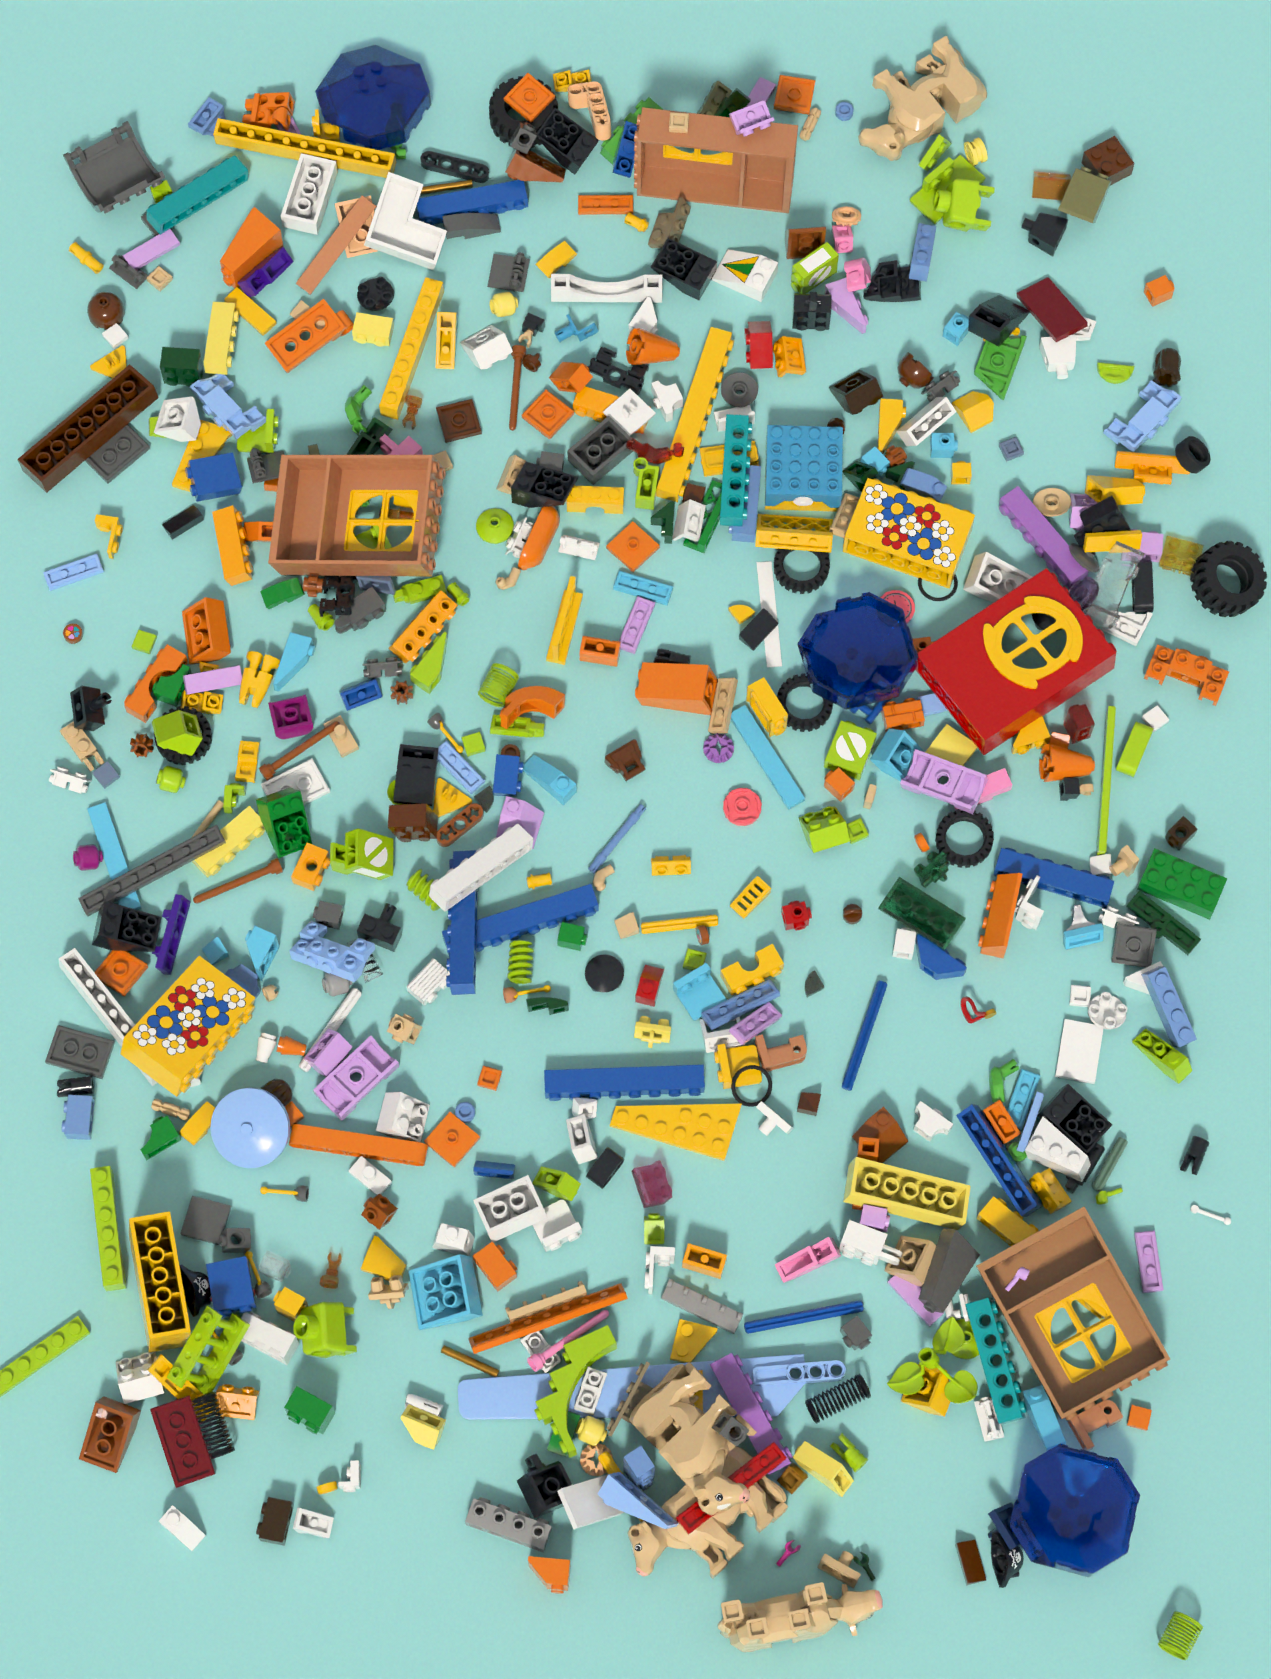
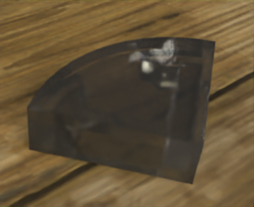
M490 785L474 796V799L481 805L485 813L491 809L494 801Z
M815 970L806 979L804 987L806 997L824 989V985Z

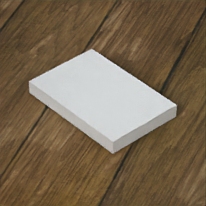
M313 759L261 784L266 796L289 787L300 790L304 805L330 793Z
M1064 1019L1055 1077L1095 1084L1103 1028L1095 1024Z
M608 1474L564 1487L557 1491L573 1529L624 1513L606 1505L598 1495Z

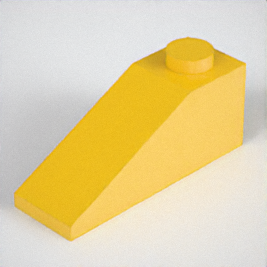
M437 312L436 368L454 369L457 312Z
M880 399L878 450L882 454L901 426L902 418H906V407H903V400Z

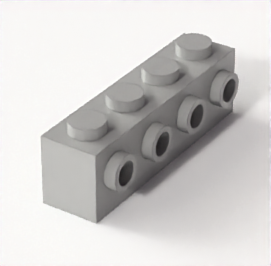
M479 1497L478 1500L473 1498L465 1520L467 1526L544 1553L552 1530V1526L548 1525L549 1521L542 1518H537V1520L531 1519L529 1514L518 1511V1513L511 1512L509 1507L498 1504V1507L491 1505L490 1500Z

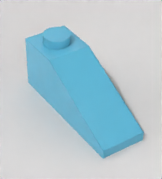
M290 632L273 682L275 691L279 692L308 663L309 657L314 655L315 645H313L311 637Z
M533 755L523 765V771L562 805H565L577 792L575 782L536 755Z
M1040 1385L1023 1391L1027 1412L1046 1450L1066 1445L1051 1402L1043 1386Z

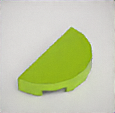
M1097 362V371L1101 378L1113 384L1127 381L1132 376L1135 367Z

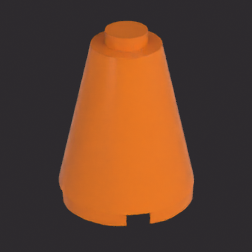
M642 328L632 329L627 339V344L630 346L629 351L626 350V357L628 363L632 365L674 361L680 354V348L676 342Z
M1049 743L1044 744L1041 749V753L1044 756L1043 760L1039 759L1040 778L1044 779L1043 782L1088 776L1095 769V761L1092 760L1091 756Z

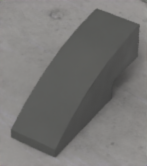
M462 213L442 216L444 230H447V239L461 236L469 239L501 232L496 214Z

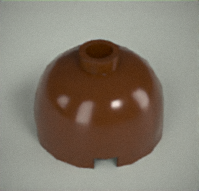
M101 292L90 299L87 313L90 322L96 328L100 327L107 330L116 323L118 325L122 323L125 309L117 295L111 292Z
M907 352L899 361L897 367L898 374L901 377L899 381L906 388L908 386L916 389L925 387L934 377L921 362L914 360V356Z

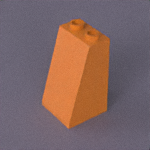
M255 207L248 214L220 260L223 281L229 287L239 288L238 281L260 262L283 247L281 230Z
M642 662V668L638 672L639 685L635 689V697L641 705L711 715L718 679L709 665Z

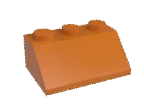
M205 597L182 611L189 664L218 661L231 653L224 602L222 600Z

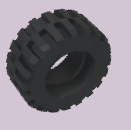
M518 76V79L510 78L507 83L502 82L499 85V89L496 88L493 91V96L490 97L489 118L493 133L496 137H500L501 142H508L509 146L510 139L519 122L533 125L537 133L553 109H558V101L555 95V99L531 123L511 118L507 112L512 107L504 101V97L523 76ZM538 79V81H539L542 85H544V82L541 81L540 79ZM544 85L548 90L551 91V87L549 85ZM521 134L519 138L525 140L529 135ZM535 138L531 148H534L536 144L541 145L542 143Z
M1233 541L1219 542L1210 547L1196 559V563L1191 569L1194 572L1190 575V581L1193 582L1191 589L1196 593V600L1202 602L1201 606L1204 609L1209 608L1210 613L1214 615L1219 613L1220 617H1227L1228 615L1229 617H1235L1256 605L1264 595L1263 590L1267 587V582L1264 581L1267 578V572L1263 570L1265 566L1263 562L1259 561V555L1257 553L1254 554L1249 546L1243 547V543L1240 542L1235 544ZM1218 565L1228 566L1236 572L1241 583L1239 594L1231 593L1221 586L1217 578Z

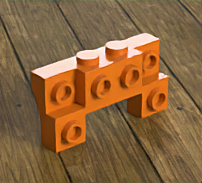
M1157 644L1144 679L1147 680L1148 677L1159 680L1158 684L1162 685L1166 675L1201 688L1198 699H1209L1214 701L1212 705L1216 706L1229 671L1213 666L1212 661H1209L1208 658L1193 655L1186 649L1176 648L1174 651Z

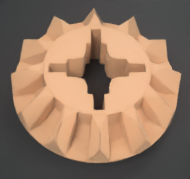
M840 207L832 212V221L836 222V225L851 227L861 221V213L852 207Z
M598 1443L596 1446L587 1445L582 1450L580 1456L582 1469L591 1476L604 1475L607 1472L600 1461L597 1468H595L594 1461L587 1459L593 1458L595 1451H597L598 1456L608 1451L613 1458L611 1451L603 1444Z

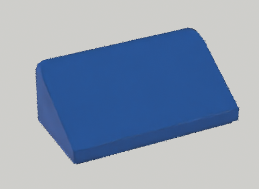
M375 678L339 691L347 711L383 697Z
M475 1161L473 1172L475 1176L514 1179L515 1165Z

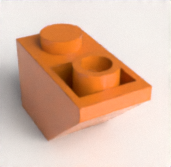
M244 522V529L247 534L245 542H271L273 522Z

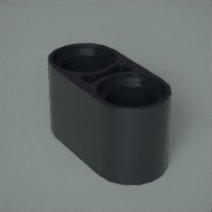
M607 1147L591 1167L586 1178L603 1189L621 1167L625 1159Z

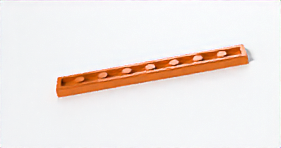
M617 1284L468 1338L473 1353L476 1354L628 1298L622 1284Z

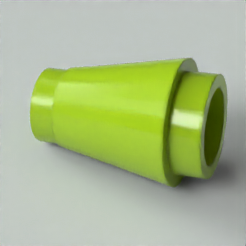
M312 604L308 608V613L318 629L327 631L333 626L334 619L330 613L325 611L323 617H320L317 604Z

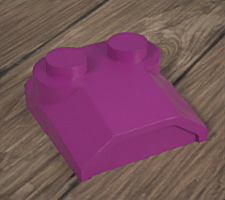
M306 694L268 703L275 735L279 739L307 735L313 730L314 727Z

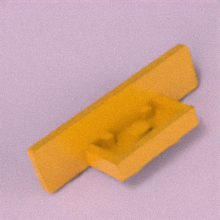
M1117 451L1115 468L1133 470V479H1137L1141 483L1171 484L1172 473H1190L1181 466L1176 456Z

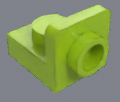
M231 783L230 785H225L223 803L225 813L233 814V807L237 805V796H245V787L241 784Z
M649 1213L648 1216H644V1244H664V1216H660L659 1213Z

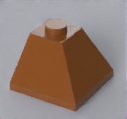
M884 1106L872 1115L852 1136L857 1144L859 1137L879 1139L877 1160L879 1163H884L908 1143L899 1124Z

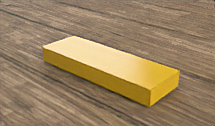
M238 287L224 298V302L235 303L236 311H239V315L263 336L276 325V321Z
M1141 530L1085 533L1083 550L1085 553L1137 550L1141 546L1142 532Z

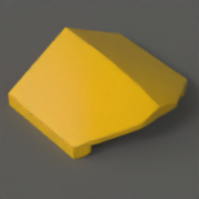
M972 391L951 403L970 433L993 421L994 403L987 394Z

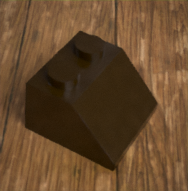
M862 370L854 372L829 387L844 411L852 415L862 412L865 407L874 405L879 399L883 398L877 379Z

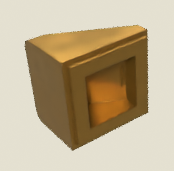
M792 1463L777 1481L789 1493L793 1494L808 1478V1475L795 1463Z

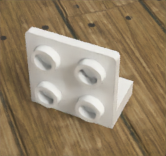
M650 1246V1252H646L645 1269H649V1272H645V1289H648V1294L653 1292L654 1263H658V1266L663 1267L674 1264L675 1247Z

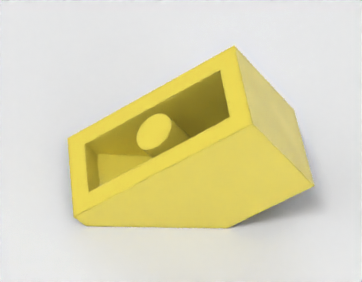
M408 1404L401 1415V1420L414 1442L434 1450L441 1439L446 1419Z

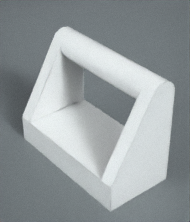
M740 1016L731 1021H736L737 1024L741 1021ZM699 1019L706 1053L717 1051V1045L725 1044L726 1049L745 1046V1044L741 1045L729 1032L730 1029L707 1033V1023L704 1019Z

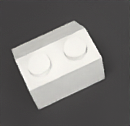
M493 325L460 342L473 364L481 370L490 368L493 365L492 363L506 359L508 354L513 352L505 333Z

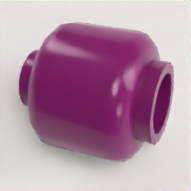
M94 844L78 846L76 851H73L75 867L78 866L81 871L97 869L99 862L103 861L102 851L98 850Z

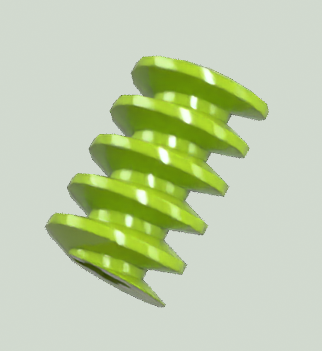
M419 869L408 880L406 884L408 890L414 891L413 894L419 896L420 901H425L426 906H431V910L436 911L440 907L429 897L430 885L434 879L427 881L429 875L421 876L423 870Z
M518 940L509 944L511 950L509 951L510 958L508 963L510 965L508 966L509 973L507 978L513 983L527 984L532 982V979L526 978V976L532 975V972L527 970V968L533 967V964L527 963V961L533 960V957L528 955V953L534 952V949L528 948V946L532 945L529 941Z

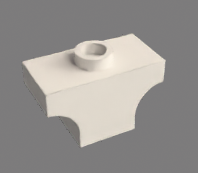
M659 381L651 383V392L654 396L653 402L656 409H660L665 422L673 420V412L683 407V397L676 383L668 386L662 385Z
M921 1101L916 1106L915 1113L919 1118L914 1127L916 1133L929 1142L937 1134L948 1135L953 1127V1123L944 1118L942 1112L936 1108L931 1109Z

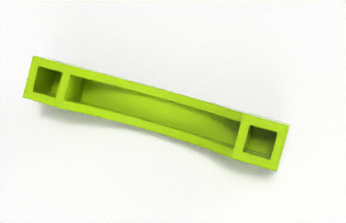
M110 1166L91 1168L90 1174L103 1287L106 1292L126 1289L116 1215L113 1170Z

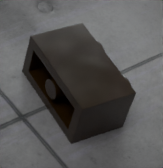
M268 1497L267 1502H263L261 1514H264L263 1521L258 1523L256 1531L260 1541L285 1546L294 1507L293 1502Z

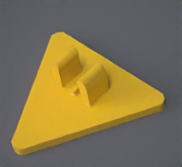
M120 346L90 366L91 370L113 379L127 367L125 346Z
M442 778L437 779L433 812L438 818L472 804L471 798Z

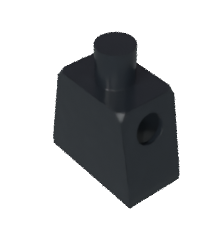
M1039 213L1036 221L1025 218L1021 228L1030 231L1028 238L1030 244L1050 256H1054L1067 228L1068 219Z

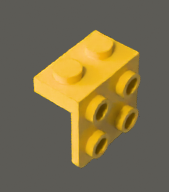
M725 1044L717 1045V1051L714 1052L715 1063H719L720 1068L717 1071L719 1083L722 1082L723 1089L731 1088L732 1079L739 1069L748 1065L760 1066L755 1045L726 1049ZM749 1069L742 1072L736 1080L735 1087L760 1084L762 1082L761 1071Z

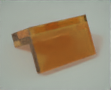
M1034 171L1032 198L1062 200L1071 181L1070 174Z

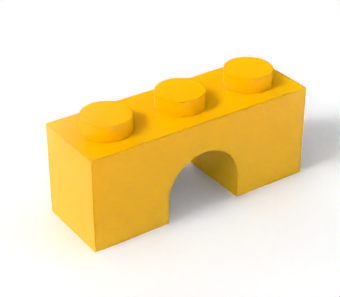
M574 485L567 498V512L586 513V509L589 507H600L604 509V513L623 514L624 487Z
M773 944L755 952V960L758 963V967L755 970L746 971L737 961L720 971V977L731 996L734 994L738 995L746 991L748 987L764 982L765 978L769 976L775 977L782 972L784 963Z

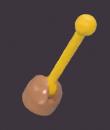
M545 985L542 988L517 991L513 987L503 988L505 1003H512L517 999L518 995L542 991L548 993L551 987Z

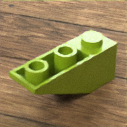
M445 631L441 636L438 635L435 638L432 648L423 653L420 663L418 665L415 664L410 671L411 682L428 694L432 692L441 680L448 641Z
M1145 1028L1132 1041L1143 1054L1176 1083L1182 1082L1192 1072L1188 1057Z

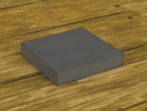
M1117 923L1111 962L1145 968L1151 966L1157 929Z
M192 1196L180 1234L219 1245V1236L225 1230L232 1207Z

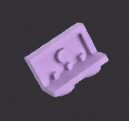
M765 100L729 114L736 134H743V137L754 133L753 129L760 127V130L770 127V122L774 121V117L771 118Z

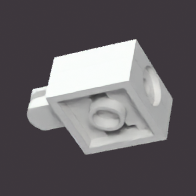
M851 1220L848 1222L839 1248L843 1256L853 1259V1257L861 1259V1262L868 1266L877 1265L879 1259L893 1265H899L900 1260L898 1258H901L903 1254L900 1250L885 1245L888 1234Z

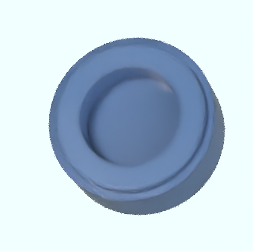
M841 102L836 106L835 115L841 121L850 120L853 116L854 108L848 102Z
M462 1102L457 1105L455 1115L463 1123H469L475 1117V1108L471 1103Z

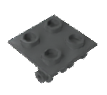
M518 252L515 257L494 254L487 287L524 292L530 259H526L521 252Z
M253 448L250 451V458H247L252 482L258 483L279 478L281 455H284V451L261 455L259 449Z

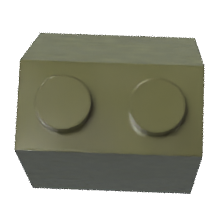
M1081 166V169H1075L1058 210L1090 223H1096L1112 181L1108 180L1109 176L1098 173L1096 176L1091 174V169Z

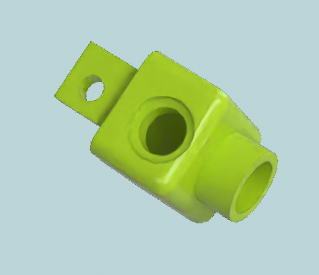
M955 179L946 190L938 189L936 191L933 210L944 213L943 225L945 227L965 232L969 229L986 231L991 227V221L977 219L976 212L981 205V197L989 198L994 194L995 187L979 185V181Z
M320 1302L302 1308L300 1315L295 1319L293 1331L296 1338L302 1339L304 1354L328 1358L335 1355L345 1356L357 1352V1346L347 1345L345 1316L354 1314V1308L344 1307L342 1302Z

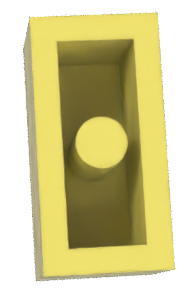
M356 312L352 330L353 341L361 344L372 343L380 347L390 346L394 329L393 318Z

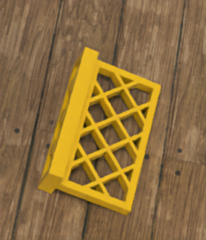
M758 514L755 547L831 553L833 532L829 531L833 519Z
M570 576L567 590L563 592L546 657L548 662L562 665L566 663L583 598L582 593L576 592V577Z

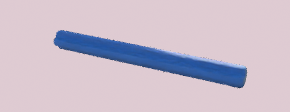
M877 981L842 1083V1088L851 1091L887 988V983L884 981Z
M862 1300L745 1322L744 1329L747 1334L858 1313L864 1310Z

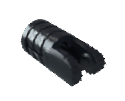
M658 649L656 653L658 656L655 657L653 662L690 664L691 655Z
M92 1076L57 1081V1086L59 1087L57 1091L58 1097L94 1094Z
M1193 1136L1180 1170L1185 1172L1192 1159L1194 1164L1191 1173L1197 1175L1210 1143L1201 1137Z

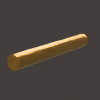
M472 180L424 186L420 194L473 187Z
M444 1345L441 1353L491 1376L497 1377L500 1370Z

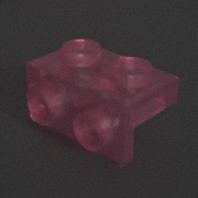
M660 1160L652 1165L637 1167L631 1171L644 1208L665 1204L672 1198V1189L668 1184L666 1171Z

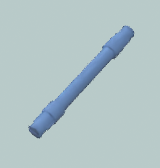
M639 804L637 809L630 814L624 825L602 852L596 856L594 862L588 867L590 872L595 873L629 829L640 819L639 817L646 810L642 804Z

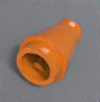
M286 1035L285 1037L280 1036L276 1052H280L281 1055L304 1056L307 1045Z

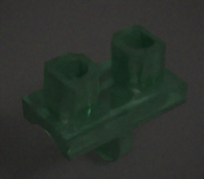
M932 851L926 858L927 862L930 863L927 867L918 864L914 868L915 875L920 879L923 887L926 888L932 881L934 883L938 880L945 882L948 879L945 873L949 870L948 866L950 864L946 859L947 854L943 851L940 854Z

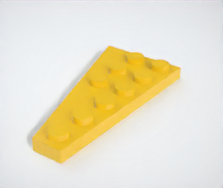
M742 1104L616 1106L610 1127L725 1161Z

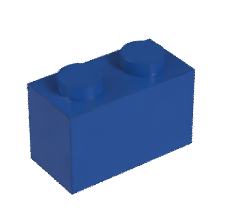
M496 754L493 795L517 797V792L521 793L522 781L518 780L519 773H523L524 762H520V756Z

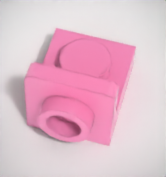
M843 225L832 226L834 250L837 253L852 252L853 234L851 227H843Z

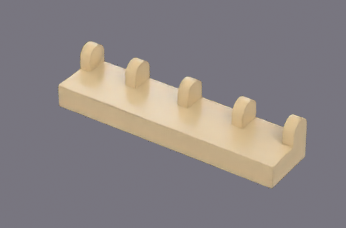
M579 1281L578 1287L568 1291L565 1290V1287L560 1288L562 1293L547 1298L546 1294L541 1295L542 1300L529 1305L527 1301H523V1307L512 1311L507 1307L505 1310L511 1323L587 1295L585 1286L582 1281Z

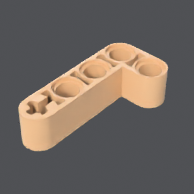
M586 82L569 86L567 89L569 106L573 109L588 107L595 137L602 141L608 140L611 137V120L601 84L599 82Z

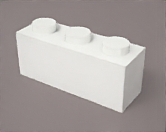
M936 397L896 432L906 446H917L956 413V410L947 397Z

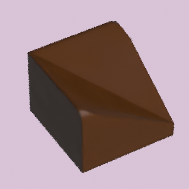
M801 1092L797 1112L816 1116L821 1094Z

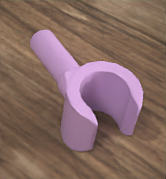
M1020 1267L1005 1289L1009 1292L1018 1282L1019 1278L1025 1281L1030 1271Z

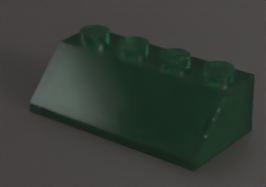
M901 877L897 879L878 907L880 911L943 950H946L954 941L966 920L964 916Z

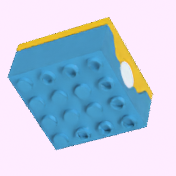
M767 425L765 510L838 511L842 500L843 427Z

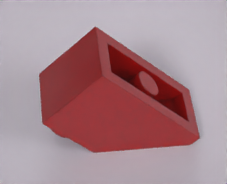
M645 965L638 984L635 1002L655 1007L664 969Z

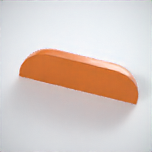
M554 506L542 507L521 552L518 569L527 570L528 568L540 565L560 522L558 511Z

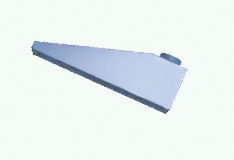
M621 1472L608 1474L598 1492V1495L606 1505L661 1528L669 1529L677 1527L679 1524Z

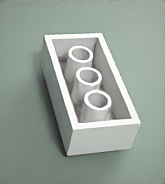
M300 154L281 213L282 227L318 235L338 173L336 161Z

